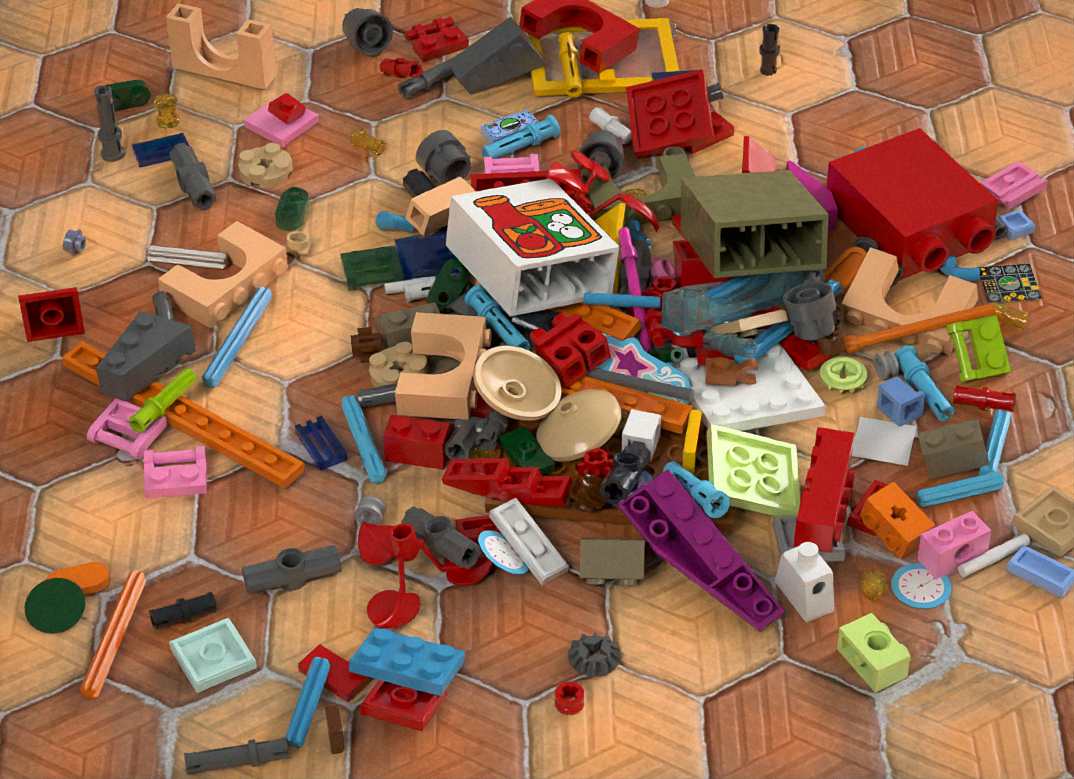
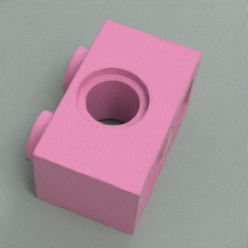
M973 511L968 512L922 533L917 560L935 579H939L957 571L958 566L988 551L991 530Z

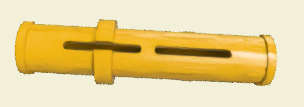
M565 32L558 37L560 45L558 56L563 66L566 94L569 97L575 98L580 96L583 90L577 62L579 60V52L575 48L574 35Z

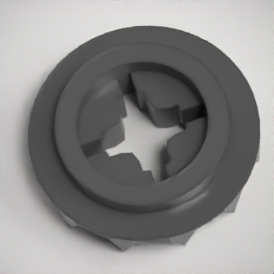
M595 632L593 636L588 637L582 634L580 640H573L571 648L568 650V659L571 666L577 672L586 676L598 677L609 674L617 668L620 663L621 652L618 642H612L609 635L600 637ZM596 649H600V654L596 653L589 657V651L594 652Z

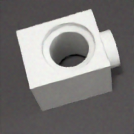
M631 409L622 433V451L625 446L631 445L633 441L642 442L651 451L650 461H652L660 439L661 415Z

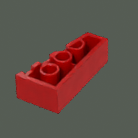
M822 427L817 428L810 468L807 471L805 487L796 519L793 547H798L804 542H812L817 545L818 551L831 553L834 541L840 542L842 526L845 522L846 511L849 506L851 490L853 489L855 471H850L854 441L853 432Z

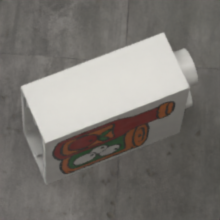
M552 179L451 196L446 246L510 317L583 302L584 293L612 294L619 246Z

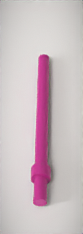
M621 228L618 231L621 243L619 253L621 263L625 264L630 295L642 296L636 266L638 261L637 250L632 245L630 229ZM633 307L634 317L640 319L642 325L641 329L637 332L639 342L644 351L647 352L652 349V344L648 337V328L645 325V308Z

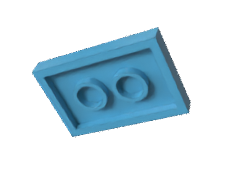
M374 627L349 660V672L442 696L464 664L465 651L454 649L449 645H439L424 641L419 637H409L394 633L389 629Z

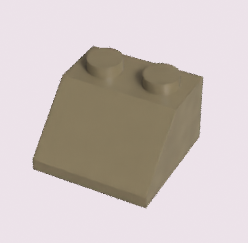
M436 303L423 304L374 317V324L378 333H380L384 348L394 347L400 342L412 344L411 330L416 312L440 314Z
M977 418L918 433L930 480L990 465Z
M582 537L580 539V578H586V584H605V579L607 578L618 579L619 585H637V579H644L645 540L643 538Z

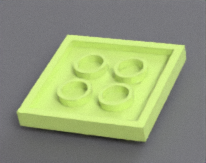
M711 424L707 430L709 481L716 487V490L723 491L729 496L730 506L772 516H797L801 499L796 445Z

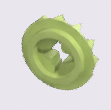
M832 358L821 366V384L827 385L829 391L837 389L841 394L847 390L853 394L855 389L863 388L864 382L867 381V370L862 363L853 358ZM843 371L846 372V379L840 378L841 374H843Z

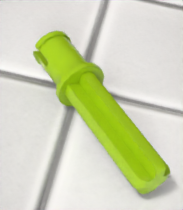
M185 369L154 398L145 400L144 406L128 420V422H131L129 425L134 431L142 433L157 418L161 419L165 414L164 410L197 381L198 377L193 373L192 369Z

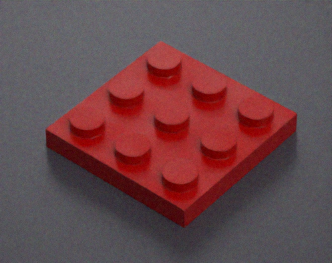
M703 69L626 87L636 158L663 153L668 147L685 148L715 141L707 83Z

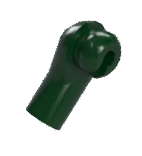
M665 347L658 352L653 349L647 351L648 354L664 363L681 362L684 358V352L681 348Z

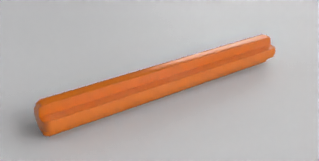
M131 571L126 579L81 685V695L85 699L90 698L94 700L99 696L145 586V574L142 572Z

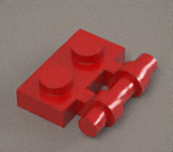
M440 17L434 19L433 23L423 26L418 24L413 26L411 30L404 32L407 41L413 40L412 49L423 62L469 47V39L458 26L453 27L454 22L451 17L445 19Z
M667 306L666 312L656 311L655 308L647 309L644 317L645 325L648 328V337L655 346H662L665 339H671L673 345L681 348L702 347L704 336L695 308Z

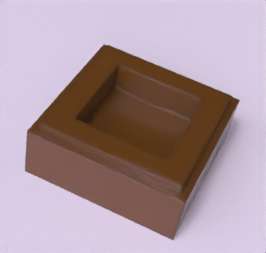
M337 705L325 707L331 753H343L345 748L339 707L337 708Z

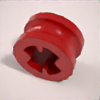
M564 682L557 686L555 690V707L557 711L565 715H574L583 709L584 689L581 685L575 682ZM570 696V699H572V697H575V700L569 701V698H567V700H564V697Z

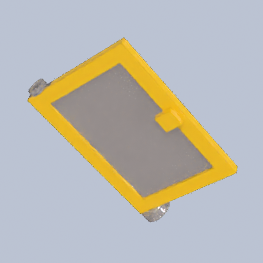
M668 18L625 20L640 28L636 50L601 73L593 71L579 63L578 60L580 81L583 89L582 94L626 92V87L680 75L673 38L676 36L675 22H669ZM567 26L557 28L539 40L526 33L537 46L546 63L545 66L531 71L534 96L567 95L563 66L558 56L560 51L558 37L565 32L572 33L574 35L575 48L578 50L580 57L582 41L591 36L592 32L579 27Z

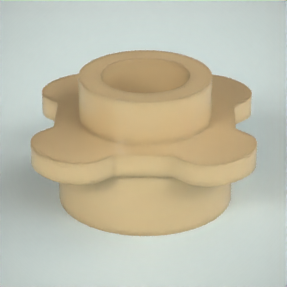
M295 231L287 235V244L283 246L286 247V253L290 252L292 255L302 256L309 254V248L314 245V241L309 238L307 233Z

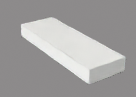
M517 498L490 510L489 517L541 585L568 572L569 565Z

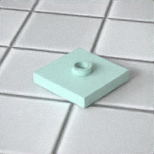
M229 618L169 642L170 650L196 693L257 668L255 658Z

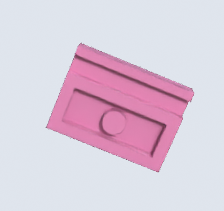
M1017 161L980 182V184L998 200V205L1004 204L1005 209L1008 211L1046 189L1047 180L1045 178L1041 180L1036 172Z

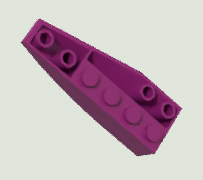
M669 469L618 503L619 509L659 557L759 632L785 614V610Z

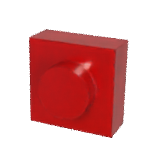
M285 93L269 102L267 111L288 125L304 115L306 106L288 93Z

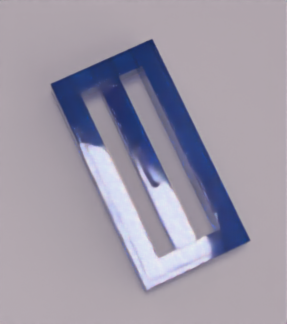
M184 133L133 144L132 149L139 168L170 161L169 152L174 149L175 145L184 143L186 146H189Z
M322 416L316 417L317 422L315 423L311 420L305 421L306 426L304 427L300 424L294 426L295 434L320 470L348 460L346 450ZM318 430L321 431V433L328 441V443L330 444V446L332 447L337 456H335V454L332 452V450L330 449V447L328 446V444L326 443V441L324 440V438ZM307 434H312L328 460L323 459Z

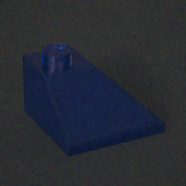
M447 229L434 231L425 236L419 234L395 239L404 281L437 276L445 262L450 259H458L446 246ZM452 268L451 274H460V271L457 268Z

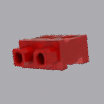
M561 312L553 318V328L546 332L543 328H537L530 333L531 342L536 349L537 355L552 367L560 383L565 388L587 374L586 368L592 371L611 358L607 337L586 321H582V317L577 313L568 316Z

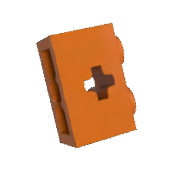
M895 482L890 483L866 498L860 513L864 524L869 529H872L883 540L887 549L894 552L900 560L919 549L921 534L936 526Z

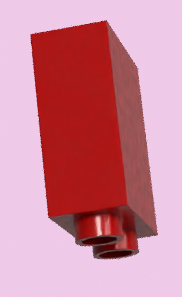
M921 128L835 159L828 164L827 189L832 192L838 209L837 217L858 238H871L877 243V250L897 256L898 265L904 268L903 276L900 280L922 271L933 272L945 263L949 255L957 258L967 253H980L987 249L995 238L994 228L998 200Z

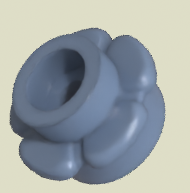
M69 229L65 234L63 250L69 252L72 256L76 252H82L85 248L86 237L82 236L81 229L77 231Z

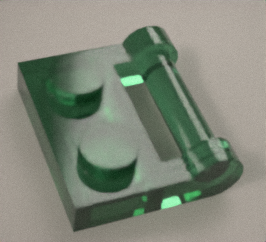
M395 245L340 253L348 291L357 290L359 286L404 281L403 269L400 265Z

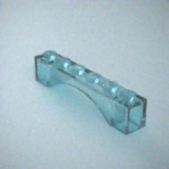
M805 271L757 274L736 291L717 298H708L705 294L685 287L663 293L661 327L673 331L677 336H688L691 332L699 329H710L712 325L731 322L733 318L750 316L752 312L758 310H769L774 305L784 304V294L790 289L803 284Z

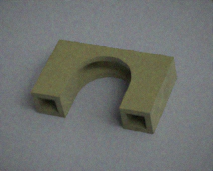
M686 154L659 157V181L662 189L650 195H632L651 208L658 222L672 220V216L681 214V178L696 177ZM602 166L609 173L607 166ZM581 169V182L586 184L590 177V172ZM596 176L585 197L592 202L590 208L593 210L619 193L625 195L626 193L614 185L611 176L608 182H604ZM617 200L596 213L592 220H597L616 205L624 202ZM627 205L625 206V227H627V223L630 220H637L640 224L650 223L638 212Z

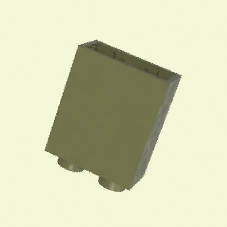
M790 170L681 178V232L714 278L827 269L828 213Z

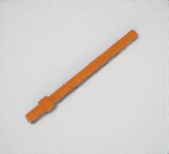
M989 303L855 337V335L844 337L845 349L840 353L847 352V354L859 352V348L946 327L956 322L996 314L994 303Z

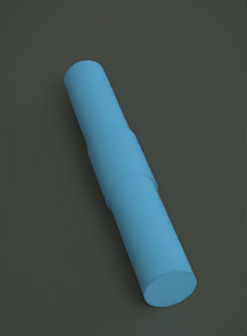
M584 293L583 304L659 308L660 297Z

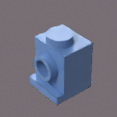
M897 376L878 386L877 408L898 427H901L923 416L925 393L921 390L915 392L910 385H907Z

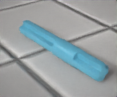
M354 395L344 396L341 407L370 481L374 484L378 482L383 483L386 481L385 476L387 472L358 399Z

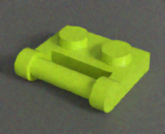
M997 315L956 322L946 326L948 335L952 336L961 371L958 374L960 383L1011 372ZM968 331L978 370H972L963 332Z

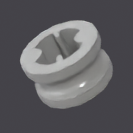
M891 350L885 351L884 355L881 353L875 354L874 367L881 379H886L889 375H898V360Z
M371 496L363 497L355 511V517L361 524L364 521L380 525L386 512V506L378 498Z

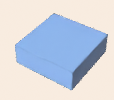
M1020 209L998 216L1001 222L1006 225L1008 230L1005 235L1010 240L1035 232L1036 225Z

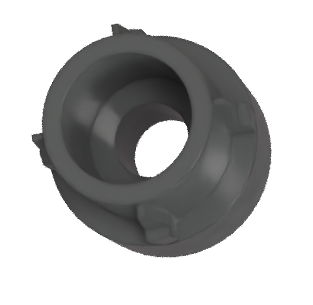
M355 8L344 14L342 29L350 46L368 56L380 54L388 47L392 40L393 28L387 17L376 10Z
M438 130L428 135L416 151L417 164L430 178H435L440 184L442 182L445 184L458 177L464 179L471 168L469 160L471 157L465 151L466 148L447 130Z
M607 130L592 131L582 142L579 152L601 166H607L613 180L620 174L624 162L621 138ZM596 155H603L606 158H599ZM577 164L578 169H584L579 164Z
M811 282L796 286L784 294L783 301L789 324L793 326L795 337L803 340H817L830 335L835 330V324L837 323L835 311L837 309L831 285L824 282Z

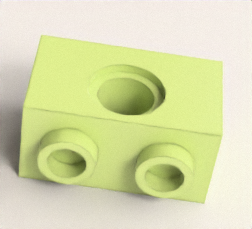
M873 613L839 628L837 650L875 693L908 677L910 662L908 649L903 644H899L891 635L887 625L881 623Z

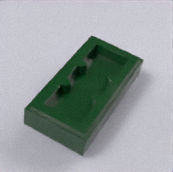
M526 426L499 436V445L516 467H539L542 476L555 471V463L546 455L541 445Z

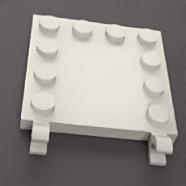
M758 329V334H754V336L757 338L766 329ZM779 343L756 360L758 362V370H748L746 372L756 376V383L750 385L737 381L735 386L705 384L704 366L698 365L697 357H688L686 348H681L684 352L683 360L671 363L672 367L684 373L689 379L690 389L694 390V398L689 402L694 410H702V422L707 430L711 424L744 431L825 416V404ZM671 344V347L681 348L677 345Z

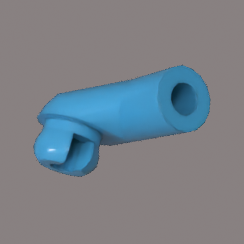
M387 211L379 212L375 219L377 227L383 231L398 229L413 232L414 226L405 219L406 217L391 214Z
M630 220L627 223V228L630 229L632 243L634 240H643L648 246H651V240L646 238L644 233L640 232V222Z
M949 255L945 263L940 267L941 272L948 277L951 275L969 282H979L980 269L957 266L955 256Z

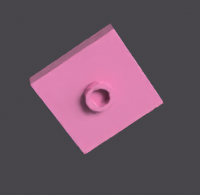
M267 103L244 119V126L260 136L279 144L281 147H285L319 122V115L306 108L303 116L286 125L267 111L269 103Z

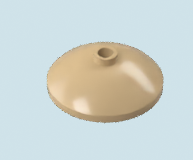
M515 346L494 347L484 352L474 367L473 378L477 391L490 407L507 417L528 421L538 420L548 416L560 401L561 384L557 374L544 359L529 350Z
M587 389L572 393L562 398L548 416L542 418L536 433V440L546 455L554 461L563 462L582 458L587 451L600 448L613 435L621 419L620 405L611 393L604 390Z

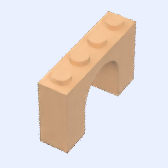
M177 3L167 15L166 23L173 68L264 90L275 78L276 65L271 24L247 19L236 33L239 56L233 57L222 54L208 42L204 34L201 8Z
M458 177L412 198L405 219L425 236L448 225L451 196L476 191L465 180ZM470 273L468 280L473 285H481Z
M236 221L217 236L219 252L228 254V261L242 268L239 273L229 278L212 280L200 277L178 264L158 279L159 289L164 291V294L166 292L170 293L172 307L211 328L240 305H243L255 294L259 287L265 288L266 285L288 269L286 247Z
M870 247L841 305L844 318L856 325L864 324L879 332L973 308L978 300L977 284L950 275L938 300L930 309L915 315L898 313L892 310L885 302V297L899 271L897 256ZM946 327L900 338L909 344L917 343L925 346L929 351L937 354L942 352L950 355L954 348L952 336L948 335Z
M416 312L411 330L413 354L447 356L458 360L461 364L443 374L400 373L395 392L397 415L469 420L471 408H476L478 392L473 378L474 367L480 356L487 351L485 347H490L491 329H486V317Z

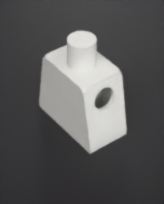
M804 542L796 548L785 551L780 558L775 583L804 621L807 623L834 612L833 573L819 555L817 545L812 542Z

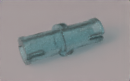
M711 331L707 332L703 339V342L712 344H704L703 346L706 350L718 351L728 357L738 355L751 358L757 350V347L748 346L756 345L753 339L740 338L734 333L718 334Z

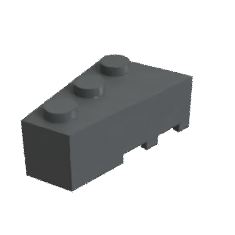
M511 16L448 61L457 80L470 95L546 65L537 46Z
M139 311L96 367L101 394L128 401L155 381L154 376L164 369L169 371L175 367V361L185 354L190 356L194 353L196 349L192 325Z

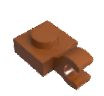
M724 357L705 358V384L735 386L736 381L749 385L755 384V374L746 372L748 370H758V362L754 359H746L739 365H736L735 360H729Z

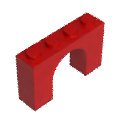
M533 0L522 7L519 23L524 32L538 40L557 28L567 26L579 27L592 32L591 36L582 41L579 63L597 73H601L634 52L637 48L640 28L589 0Z

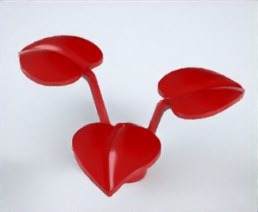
M573 150L571 157L582 168L590 172V177L586 184L582 183L575 173L559 162L554 161L548 167L547 179L560 181L575 189L572 200L591 219L599 211L617 200H621L653 225L656 233L659 230L657 217L651 208L629 193L625 195L619 193L591 210L592 202L585 197L589 192V187L596 176L604 182H608L610 175L600 164L590 160L584 154Z
M363 521L359 530L358 549L363 561L371 565H383L389 562L392 557H397L399 591H381L375 594L368 602L367 615L375 628L395 629L411 622L419 613L421 606L419 596L415 593H405L404 562L414 560L419 549L424 552L439 571L446 572V578L450 583L459 586L472 585L481 581L494 565L482 550L478 556L477 563L469 569L459 567L447 558H443L444 564H441L425 546L424 540H417L414 527L408 523L391 526L375 525Z

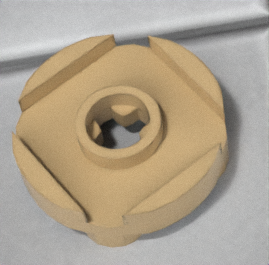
M268 143L263 147L244 150L239 155V176L245 184L250 186L251 182L259 184L260 188L279 186L288 180V174L290 172L292 174L293 171L291 156L285 150L280 149V145L277 143Z
M400 342L394 347L371 355L369 359V373L374 387L398 383L400 373L428 374L429 371L426 356L424 354H413L412 344L409 342Z

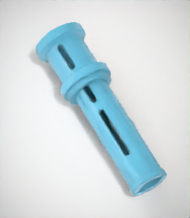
M553 115L546 116L545 120L539 123L527 124L521 132L483 146L481 149L483 157L492 156V159H498L528 145L536 147L541 144V141L551 137H559L561 134L559 124Z
M482 285L471 288L465 295V304L469 308H474L478 316L486 317V324H490L508 346L529 350L530 342L524 338L502 313V307L488 295V291Z
M911 345L898 349L894 354L898 360L899 368L904 373L906 382L915 385L918 391L921 390L925 393L924 399L939 421L949 420L950 417L945 411H948L953 416L955 409L949 404L929 376V367L925 362L919 360L917 350Z
M675 461L666 464L663 472L669 469L709 517L719 518L728 511L730 499L725 492L716 490V487L710 481L699 480ZM713 501L719 502L720 506L716 505Z

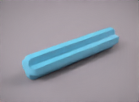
M999 409L994 414L985 447L990 465L980 467L979 475L997 471L1011 414L1008 411Z
M999 471L920 489L916 493V500L920 507L925 508L1000 490L1004 487L1005 480Z

